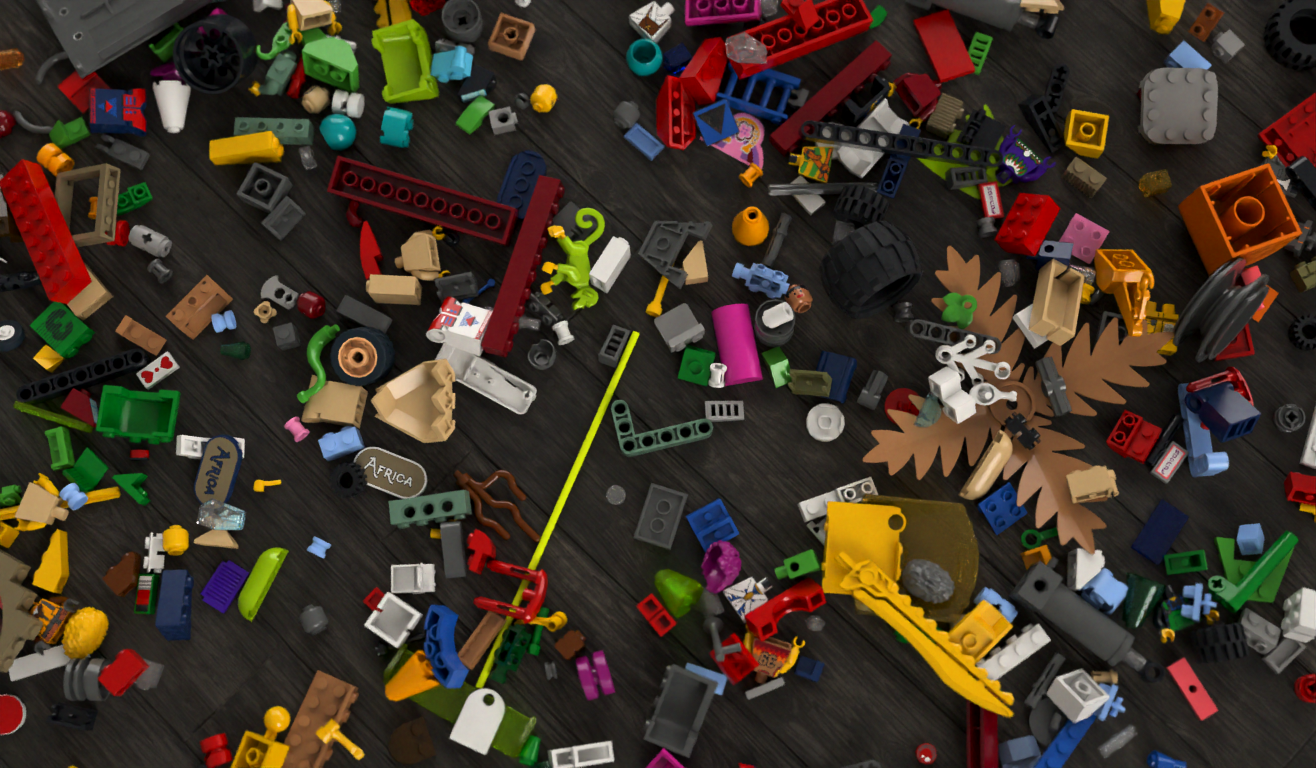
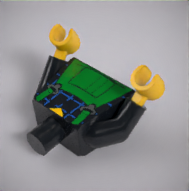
M1171 584L1160 588L1164 600L1155 603L1156 608L1153 613L1152 622L1159 634L1162 635V643H1166V637L1173 641L1174 632L1198 623L1193 622L1190 618L1181 616L1182 605L1194 606V599L1183 598V593L1175 595ZM1201 606L1200 621H1203L1204 617H1206L1209 625H1213L1211 617L1219 621V613L1217 611L1210 610L1209 615L1203 614L1204 607Z

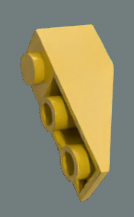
M57 529L52 534L49 548L42 555V563L33 575V585L53 593H62L69 577L67 532Z

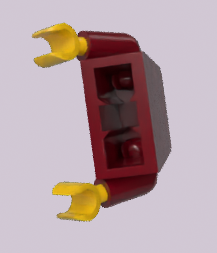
M908 72L895 79L894 83H889L891 90L888 97L893 95L895 89L914 117H919L909 122L910 125L916 123L918 126L916 129H919L920 123L922 121L925 122L932 115V112H935L938 103L937 98L941 95L939 90L942 88L939 80L932 81L928 74L919 75Z

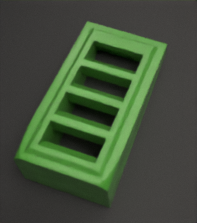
M975 32L968 50L972 62L979 64L978 67L974 66V74L976 75L980 74L993 40L992 37L979 32ZM975 47V48L984 50V52L975 50V49H973V48ZM971 54L974 55V56L980 57L981 60H980V59H977V58H975V57H972Z

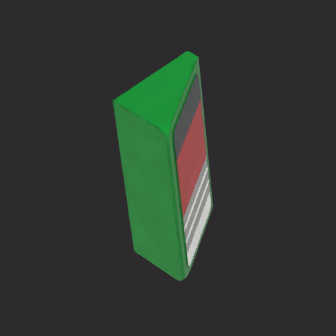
M139 574L134 608L135 614L154 615L159 575Z

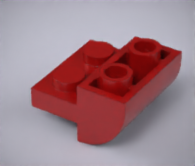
M76 70L57 86L83 114L89 110V88L110 89L95 72L81 79Z
M1124 410L1106 443L1109 448L1122 457H1130L1140 463H1144L1160 436L1162 428L1144 421L1143 417Z
M475 529L474 533H470L467 540L468 548L475 552L470 555L467 565H469L470 571L481 575L487 558H496V547L485 533Z
M735 633L721 643L722 647L740 642L742 651L725 654V659L721 662L716 660L714 649L708 653L732 685H735L759 666V663Z

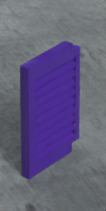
M230 560L227 563L221 561L201 592V595L204 596L203 601L225 614L251 573Z

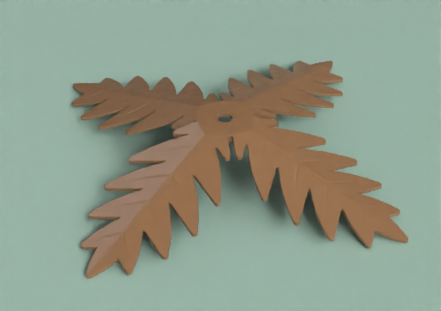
M948 246V271L937 270L935 272L936 277L950 293H958L961 296L972 295L977 301V308L973 312V321L963 330L993 336L1002 342L1014 314L1017 295H1013L990 316L998 296L1001 273L997 272L978 290L980 278L979 255H975L968 263H965L959 253L952 246ZM933 298L931 300L942 312L948 306L943 298ZM966 302L964 304L965 308H969L971 306L970 302ZM1115 317L1100 335L1091 356L1089 323H1085L1074 339L1063 367L1061 346L1054 342L1049 347L1044 358H1053L1059 376H1062L1065 381V393L1072 409L1070 413L1096 416L1097 412L1075 393L1097 401L1125 404L1126 400L1103 380L1123 386L1148 387L1149 382L1130 366L1147 367L1165 364L1166 360L1156 351L1167 344L1174 336V333L1159 332L1147 334V321L1143 320L1142 335L1140 337H1130L1128 334L1119 345L1118 318ZM1020 328L1001 343V349L998 353L984 354L978 357V359L996 364L999 362L1008 363L1011 370L1008 378L999 379L995 376L994 371L974 366L977 373L981 374L984 380L987 381L983 383H989L1002 392H1017V408L1015 410L1007 408L1006 402L1008 399H999L990 405L976 403V413L957 424L944 414L942 410L944 406L910 394L908 396L909 400L927 421L910 413L888 409V415L904 433L891 430L871 431V435L879 445L866 454L863 462H888V472L892 476L914 454L916 478L921 480L932 465L940 446L943 476L947 477L959 457L964 437L966 440L968 463L972 467L984 448L989 428L991 429L993 440L1001 426L1006 425L1005 419L1009 416L1013 419L1012 413L1014 412L1017 414L1021 413L1028 421L1026 425L1030 429L1034 428L1041 435L1039 437L1041 442L1038 444L1035 441L1034 444L1036 446L1033 449H1025L1017 439L1022 433L1019 431L1013 435L1005 426L1004 432L1010 438L1013 437L1011 441L1013 450L1011 457L1003 468V480L1009 479L1027 462L1019 482L1016 505L1018 507L1022 506L1041 487L1036 505L1035 527L1038 529L1043 526L1057 512V531L1060 544L1065 545L1073 537L1085 551L1091 555L1095 554L1091 529H1104L1106 524L1093 512L1078 503L1106 501L1108 498L1105 496L1072 503L1066 475L1076 470L1086 471L1093 466L1078 459L1052 452L1085 448L1084 444L1064 434L1038 427L1051 425L1052 422L1048 419L1034 416L1035 412L1049 417H1053L1054 413L1048 407L1051 406L1049 399L1042 392L1039 373L1037 372L1034 380V368L1029 367L1021 383L1018 381L1024 370V363H1021L1012 371L1025 339V335ZM952 332L949 337L952 342L957 338L955 332ZM968 340L969 344L974 342L973 340ZM987 345L988 349L993 347L992 345ZM955 361L958 367L966 371L961 362ZM1000 367L999 369L1004 371L1006 368Z

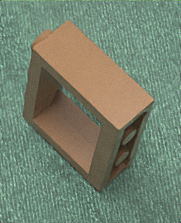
M206 275L166 317L177 328L194 340L212 321V314L220 313L233 298Z

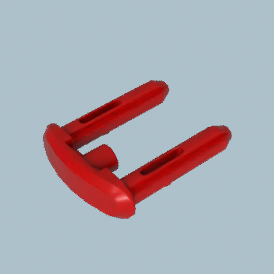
M1227 367L1223 372L1190 382L1186 386V391L1191 393L1224 381H1229L1233 385L1234 391H1238L1254 406L1250 389L1240 371L1235 367ZM1220 378V381L1211 382L1212 379ZM1201 422L1200 427L1202 429L1209 430L1205 426V424Z
M497 560L488 561L487 568L493 572L531 581L536 584L534 590L525 588L522 594V599L529 601L530 604L527 605V608H522L482 596L474 598L473 603L478 608L521 619L524 624L532 622L540 611L545 599L548 584L546 572L543 569L539 572ZM513 571H519V572L526 573V574H529V575H525V574H521V573H517V572H513ZM500 607H503V608H506V609H510V610H514V611H516V612H511V611H507V610H504V609H500Z

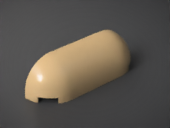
M1002 430L998 431L958 494L959 496L968 500H976L988 493L1012 454V442Z

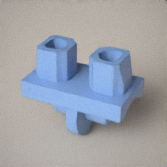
M1196 583V586H1184L1183 598L1194 599V606L1182 605L1181 616L1190 618L1193 622H1199L1201 606L1204 607L1203 614L1209 615L1210 608H1216L1217 603L1211 602V594H1205L1204 601H1202V584Z
M1100 683L1099 686L1110 698L1093 714L1098 716L1097 719L1103 722L1110 707L1112 708L1110 715L1116 717L1118 711L1124 713L1125 708L1121 706L1123 698L1117 696L1115 703L1113 702L1118 686Z

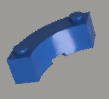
M430 605L424 625V630H426V642H424L426 658L430 660L433 667L432 672L446 688H461L469 670L460 661L454 643V630L459 615L446 606Z

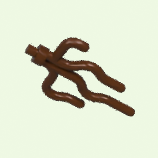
M457 470L453 474L457 479L456 484L462 490L469 491L470 498L474 502V513L478 522L493 528L504 540L510 539V534L498 522L484 517L482 514V498L493 508L509 509L512 512L515 523L534 542L540 541V536L521 518L520 511L514 503L505 500L497 501L484 490L491 486L498 478L504 477L512 493L520 501H525L526 495L517 487L515 478L509 471L496 470L483 482L475 481L467 472L462 474Z

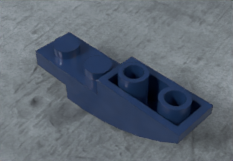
M903 124L899 134L918 137L921 130ZM897 141V147L904 149V143ZM891 154L876 191L877 193L894 199L910 157Z

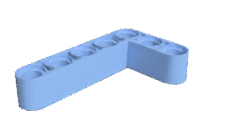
M1189 383L1179 384L1178 396L1181 416L1184 419L1183 429L1186 448L1189 452L1188 461L1192 477L1212 476L1228 469L1229 460L1227 453H1213L1210 431L1200 427L1202 421L1199 419V414L1191 412L1185 405V396L1190 393L1186 391V386Z

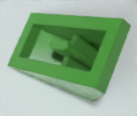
M780 347L761 353L775 388L792 382V378L789 375L790 366L788 359Z

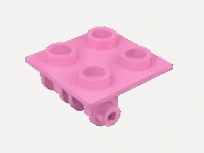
M1076 213L1059 242L1073 243L1071 254L1090 264L1095 256L1096 249L1101 247L1110 231Z

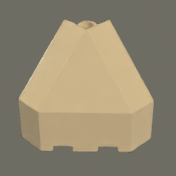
M447 359L425 361L376 388L377 394L371 400L378 411L375 417L422 443L446 441L455 429V420H452V409H455V393H452V382H455V373Z

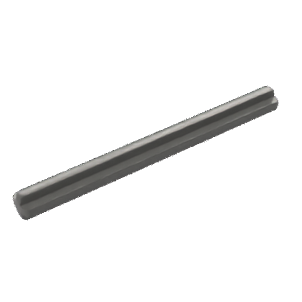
M876 182L769 184L767 192L768 195L841 194L845 185L862 186L876 192L878 185Z

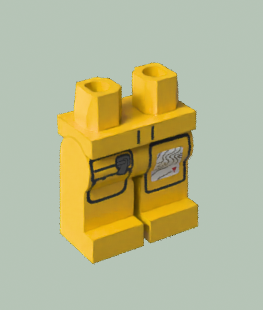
M1146 302V318L1144 320L1147 321V334L1173 332L1179 317L1178 314H1175V305L1164 304L1162 305V312H1156L1157 303ZM1174 336L1156 352L1164 355L1176 353L1177 346L1173 344Z

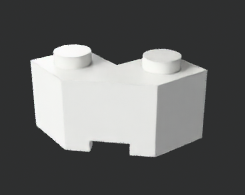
M946 366L928 377L931 393L934 398L939 397L944 405L942 410L947 417L959 424L976 413V401L971 394H967L961 389V377L957 371H953Z

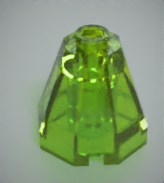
M670 569L660 570L655 575L656 580L654 584L669 611L677 619L691 610L689 606L692 603L695 605L704 591L702 585L696 580Z

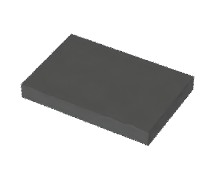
M651 483L633 539L671 550L688 494Z

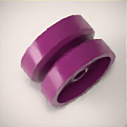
M603 650L592 654L594 664L592 667L587 656L576 658L579 680L588 701L598 698V684H600L603 694L615 693Z

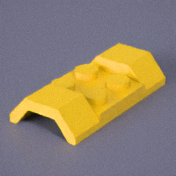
M983 599L948 633L950 637L949 642L960 644L962 647L961 654L973 656L975 666L1010 631L1013 625L993 605ZM939 645L937 646L945 654H947L953 661H955L961 668H963L967 673L969 672L961 664H959L953 657H951L945 650H943Z

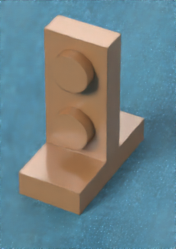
M125 315L115 331L118 335L130 340L155 356L158 355L167 341Z

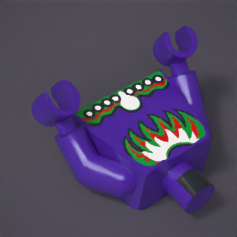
M1016 125L1010 128V135L1005 137L999 147V151L1003 155V161L997 166L1001 172L996 178L1001 184H1005L1009 179L1015 184L1036 181L1047 171V168H1053L1056 165V162L1050 166L1047 164V161L1052 158L1051 156L1046 157L1042 161L1019 138L1015 140V136H1019L1022 132V129H1020L1018 134L1013 133V128Z

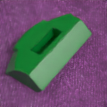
M881 5L877 6L870 13L873 18L870 29L879 26L888 13Z

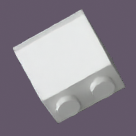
M1078 548L1068 552L1067 587L1070 590L1081 589L1101 571V568L1104 567L1102 550H1095L1093 555L1084 549Z
M1082 668L1056 677L1046 693L1073 723L1088 718L1110 698Z

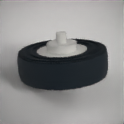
M14 320L1 321L0 351H11L19 347L25 339L23 327Z

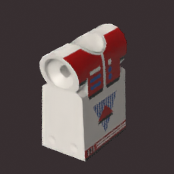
M446 297L439 309L440 314L431 323L426 336L433 342H446L450 346L480 356L483 351L481 344L493 311L463 302L460 304L455 298Z

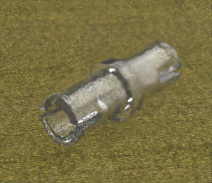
M1129 724L1119 733L1112 734L1111 739L1098 747V750L1101 751L1100 754L1107 758L1117 749L1124 748L1125 743L1138 735L1137 731H1135L1136 729Z

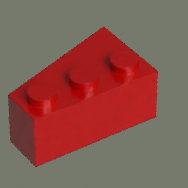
M721 37L705 39L679 77L698 105L715 103L728 60L723 49L725 42Z

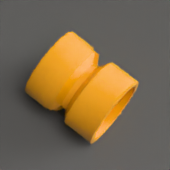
M54 143L45 145L37 154V161L45 168H48L56 177L57 173L70 171L74 166V160L66 153H63Z

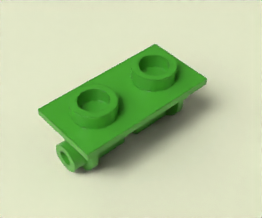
M15 484L2 487L0 507L21 503L22 498L18 495L22 492L21 487Z

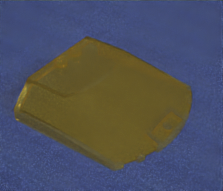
M864 494L861 504L895 506L901 508V513L906 518V526L899 533V542L901 547H903L902 555H900L901 575L909 561L913 559L929 560L940 565L943 570L948 571L955 587L954 593L949 597L948 601L944 600L942 603L936 602L934 604L932 601L925 602L923 599L916 598L910 594L901 584L902 579L899 577V580L896 581L899 588L898 593L910 596L911 606L922 608L925 619L957 623L963 611L969 605L972 591L976 586L979 567L977 539H975L972 521L969 520L964 505L962 503ZM894 514L889 518L888 525L893 530H899L903 526V519L900 515ZM853 597L855 614L878 616L865 604ZM874 599V600H885V601H886L889 605H891L897 612H899L905 619H908L905 615H903L897 608H895V607H894L889 601H887L886 599Z

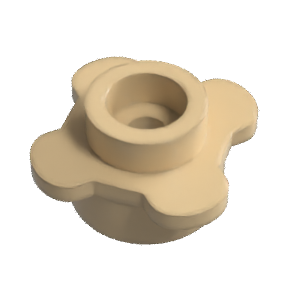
M264 301L254 309V314L261 318L260 321L262 323H267L268 319L276 316L277 311L270 306V302Z

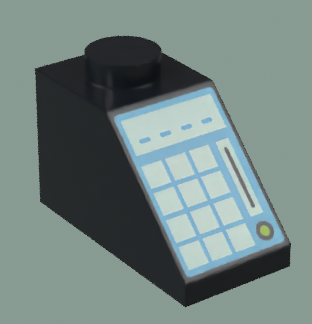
M474 64L470 77L466 78L457 94L459 101L465 103L475 100L480 95L483 97L488 96L489 92L493 91L497 84L495 74Z

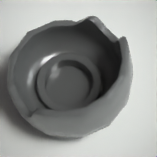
M541 339L538 344H532L528 352V362L535 369H548L556 360L554 345L545 339Z

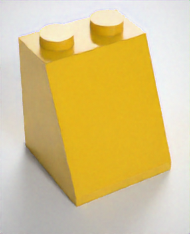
M1146 0L1150 28L1160 34H1169L1180 19L1186 0Z

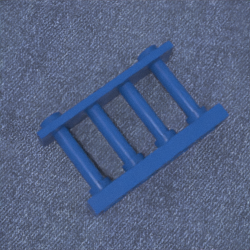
M729 61L728 70L732 74L725 93H717L716 103L726 99L729 107L770 120L776 125H781L787 121L788 115L783 113L792 90H799L801 79L772 69H766L748 76L749 80L743 97L740 100L731 97L738 76ZM758 80L767 84L759 106L749 103L754 85ZM775 86L784 89L777 111L766 108Z

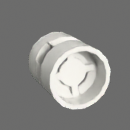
M336 90L332 100L333 114L345 115L347 113L350 117L360 118L364 109L363 94L351 93L349 95L346 91Z

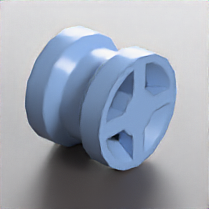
M314 536L312 539L313 543L311 546H308L307 550L324 559L326 556L325 552L331 547V544Z

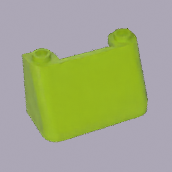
M414 19L372 31V45L382 55L387 85L382 90V96L385 101L393 104L433 99L439 96L436 77L431 75L433 61L428 37L421 25Z

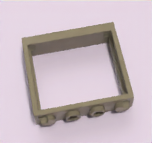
M105 163L57 173L55 199L69 229L74 182L100 177L95 231L72 235L77 247L115 240L121 169Z

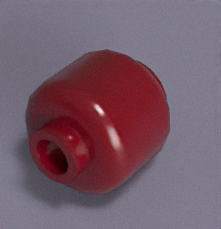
M312 291L302 293L297 299L299 312L311 319L322 316L326 310L325 299Z

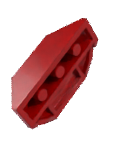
M668 75L656 100L657 136L667 147L684 150L696 138L695 101L679 78Z

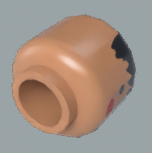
M791 285L785 294V300L794 312L803 313L810 309L813 298L806 286Z

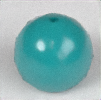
M640 39L630 45L626 54V61L629 68L635 74L649 76L659 69L662 63V52L654 41Z
M332 114L322 120L320 131L332 150L341 151L353 144L356 138V127L349 117L343 114Z

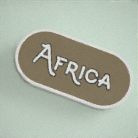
M367 447L361 450L353 462L361 465L360 469L365 470L364 475L367 474L365 481H367L368 486L401 499L420 496L428 484L426 472L420 464L378 447Z

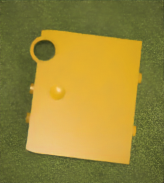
M827 501L826 523H824L823 563H821L824 593L852 595V590L845 591L839 587V584L842 583V580L848 574L835 560L841 551L845 552L856 564L871 559L896 584V581L901 577L900 555L903 552V547H901L899 542V533L906 526V518L901 513V508ZM894 514L900 515L903 519V526L899 530H893L888 525L889 518Z

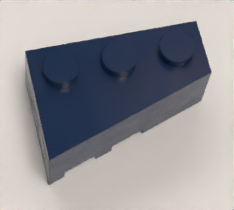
M163 570L155 626L167 641L191 640V603L194 579L187 570Z

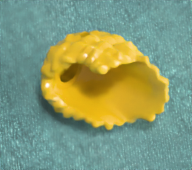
M94 607L78 609L65 625L64 639L62 640L64 644L63 649L65 650L64 654L70 657V659H82L99 648L108 630L109 622L107 615Z

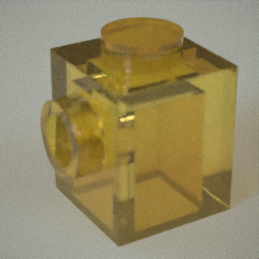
M1167 169L1146 173L1140 179L1139 187L1145 197L1166 193L1172 187Z

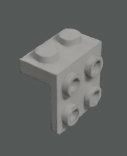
M686 303L677 306L654 320V324L671 353L684 349L692 341L693 343L699 341L705 334L703 325L701 323L698 324Z

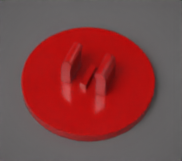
M899 388L887 396L884 410L888 419L894 424L896 423L887 413L888 409L903 411L919 418L921 417L920 411L908 398L910 394L919 396L913 390Z

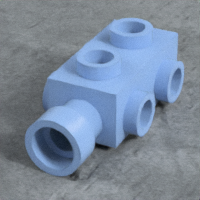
M736 263L732 274L734 278L745 279V285L748 286L750 291L765 292L766 296L771 299L781 298L782 293L786 294L790 285L787 283L788 275L778 270L769 269L762 264L753 263L751 268L748 269L743 264Z

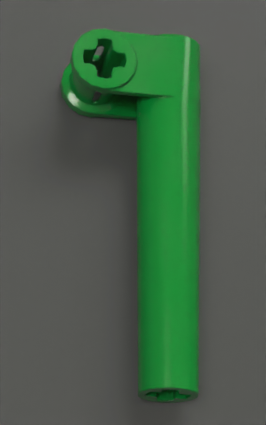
M1285 531L1236 585H1233L1221 576L1211 577L1208 581L1211 598L1222 604L1229 611L1236 613L1298 543V538L1293 533Z

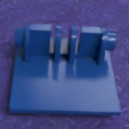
M1010 482L1003 485L996 492H993L982 502H979V506H977L980 513L983 512L996 535L1028 513L1023 505L1020 507L1016 505L1017 494Z

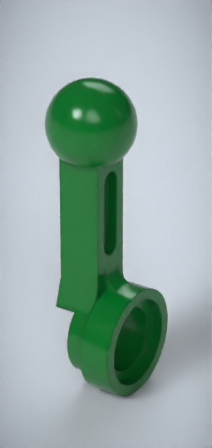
M1057 527L1040 533L1032 529L1027 530L1021 536V543L1027 549H1035L1041 544L1042 540L1057 536ZM1028 534L1036 537L1034 545L1026 543L1025 537Z

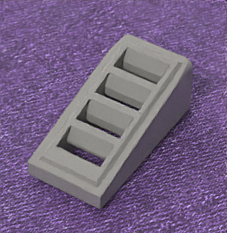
M705 401L706 419L711 422L744 420L743 401ZM726 406H730L731 416H727ZM734 406H738V416H735ZM711 407H715L716 416H712ZM719 407H723V416H719Z

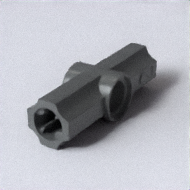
M1046 357L1036 361L1035 364L1041 378V389L1044 396L1049 399L1054 416L1059 417L1072 412L1065 393V381L1062 376H1059L1053 358Z

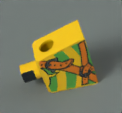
M803 147L801 155L790 154L789 165L799 166L798 174L820 183H827L834 147Z

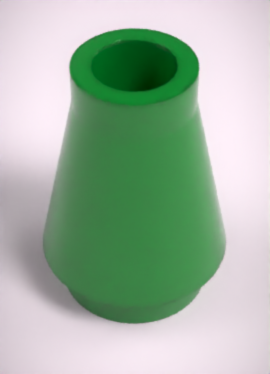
M529 736L527 743L518 756L519 763L534 767L538 759L540 738Z

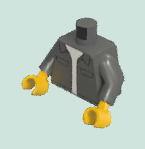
M1275 145L1266 146L1268 151H1263L1262 156L1267 157V159L1259 166L1269 163L1284 196L1288 195L1295 198L1299 190L1296 186L1290 184L1291 180L1285 172L1286 167L1277 156V147Z

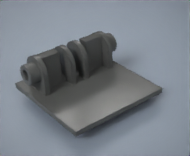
M570 201L553 218V226H561L564 229L565 235H568L572 242L577 240L583 241L597 227V224L592 221L593 218L590 215H584L583 221H592L593 225L590 228L579 227L575 222V214L580 209Z

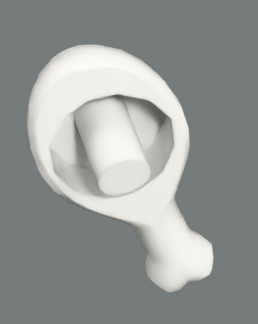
M989 383L974 385L969 392L974 397L976 403L980 405H990L999 399H1008L1011 402L1017 399L1016 391L1002 392Z

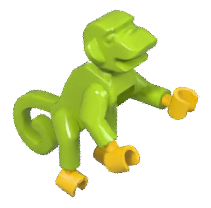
M582 208L575 214V222L581 228H590L593 225L592 221H583L584 215H591L597 221L596 230L584 241L577 240L572 242L569 236L565 235L564 229L561 226L554 225L548 227L550 236L558 238L556 241L567 254L566 264L558 263V265L545 262L542 271L551 274L553 269H555L557 274L551 277L549 282L541 284L540 288L542 293L546 295L553 292L551 285L556 286L562 281H567L576 288V291L570 296L573 299L577 298L572 303L573 310L584 309L585 306L590 308L598 301V293L588 284L591 269L587 253L589 245L602 235L605 222L603 216L592 208Z

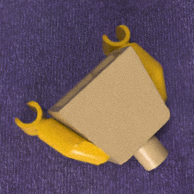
M291 0L287 8L289 30H292L289 42L293 44L294 37L298 39V44L301 42L302 34L297 29L303 31L331 24L328 27L329 34L339 33L342 26L340 23L335 22L336 17L330 3L324 0Z
M39 473V480L29 483L14 516L19 521V526L14 527L15 530L32 531L41 529L46 524L52 525L55 518L62 521L67 518L69 511L61 507L63 499L59 497V491L47 476Z

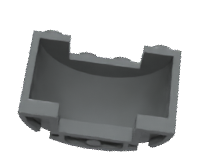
M673 664L672 666L668 665L664 674L667 679L663 678L659 688L663 690L661 697L656 696L652 706L656 708L651 721H646L643 731L646 732L644 739L689 758L718 682Z

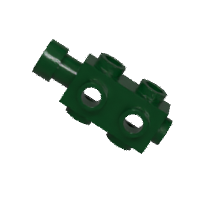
M515 623L514 627L509 625L508 629L503 632L502 643L494 652L495 659L493 662L497 664L495 671H492L490 679L504 684L508 669L517 671L532 637L531 634L525 632L526 627Z

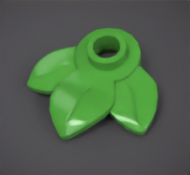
M949 293L944 296L943 300L948 306L943 311L941 319L945 322L957 321L959 329L968 327L973 321V312L977 308L976 299L972 295L961 296L958 293ZM966 302L971 303V306L969 308L964 307V304Z

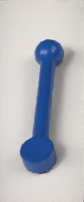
M489 279L488 283L478 290V295L488 287H493L495 285L494 279ZM474 298L463 299L462 302L469 304Z

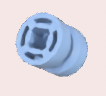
M232 310L225 311L224 314H212V324L216 333L223 332L226 327L229 330L236 329V320Z
M76 483L68 484L59 494L64 501L68 502V506L72 510L79 509L88 500L87 495L79 491L80 488Z

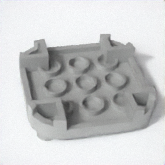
M1160 68L1152 70L1140 81L1139 88H1142L1141 120L1138 131L1150 144L1194 145L1205 143L1214 137L1217 126L1218 84L1214 72L1202 68Z

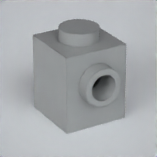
M1229 29L1224 34L1220 32L1213 39L1214 44L1210 49L1215 56L1219 57L1226 64L1239 53L1245 44Z

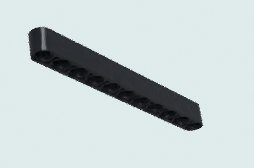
M806 121L798 130L800 138L806 141L984 169H993L1003 161L1002 153L995 149L818 121ZM805 126H809L812 129L811 135L804 132ZM823 129L830 131V138L823 136ZM842 132H846L849 135L848 141L842 139ZM860 135L867 137V144L860 141ZM883 138L886 141V146L879 145L878 139ZM897 141L904 143V149L897 147ZM916 144L922 146V152H918L915 149ZM935 146L940 148V155L934 153ZM953 149L959 152L958 158L952 155ZM971 152L977 155V161L971 159ZM989 155L995 157V164L989 161Z

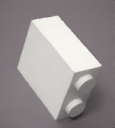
M613 236L589 273L591 284L605 293H608L631 257L630 245H628L629 243L625 239Z

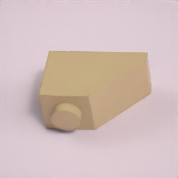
M698 241L683 261V268H680V270L686 271L688 274L685 280L686 285L708 282L702 241Z

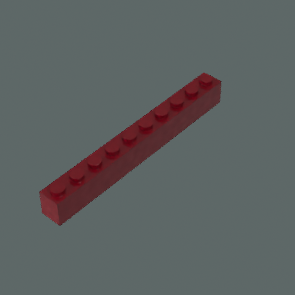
M542 175L538 177L481 344L486 353L507 357L508 352H511L513 348L512 339L519 330L518 322L520 317L524 315V304L526 299L528 300L530 297V286L536 279L537 265L541 264V253L548 243V227L553 226L552 220L554 215L558 213L559 200L564 196L565 188L560 179Z

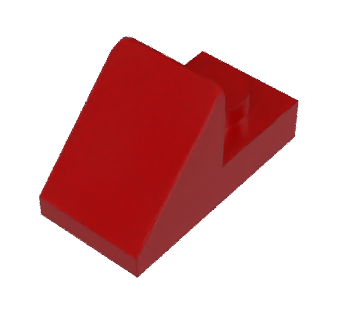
M783 0L780 4L804 31H807L819 21L812 0Z

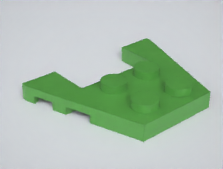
M1215 537L1214 543L1218 548V557L1220 562H1222L1225 573L1224 578L1233 585H1236L1256 562L1234 560V539ZM1294 547L1247 601L1274 602Z

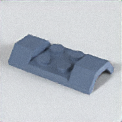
M1025 736L998 745V756L1002 768H1033L1042 756L1034 736Z

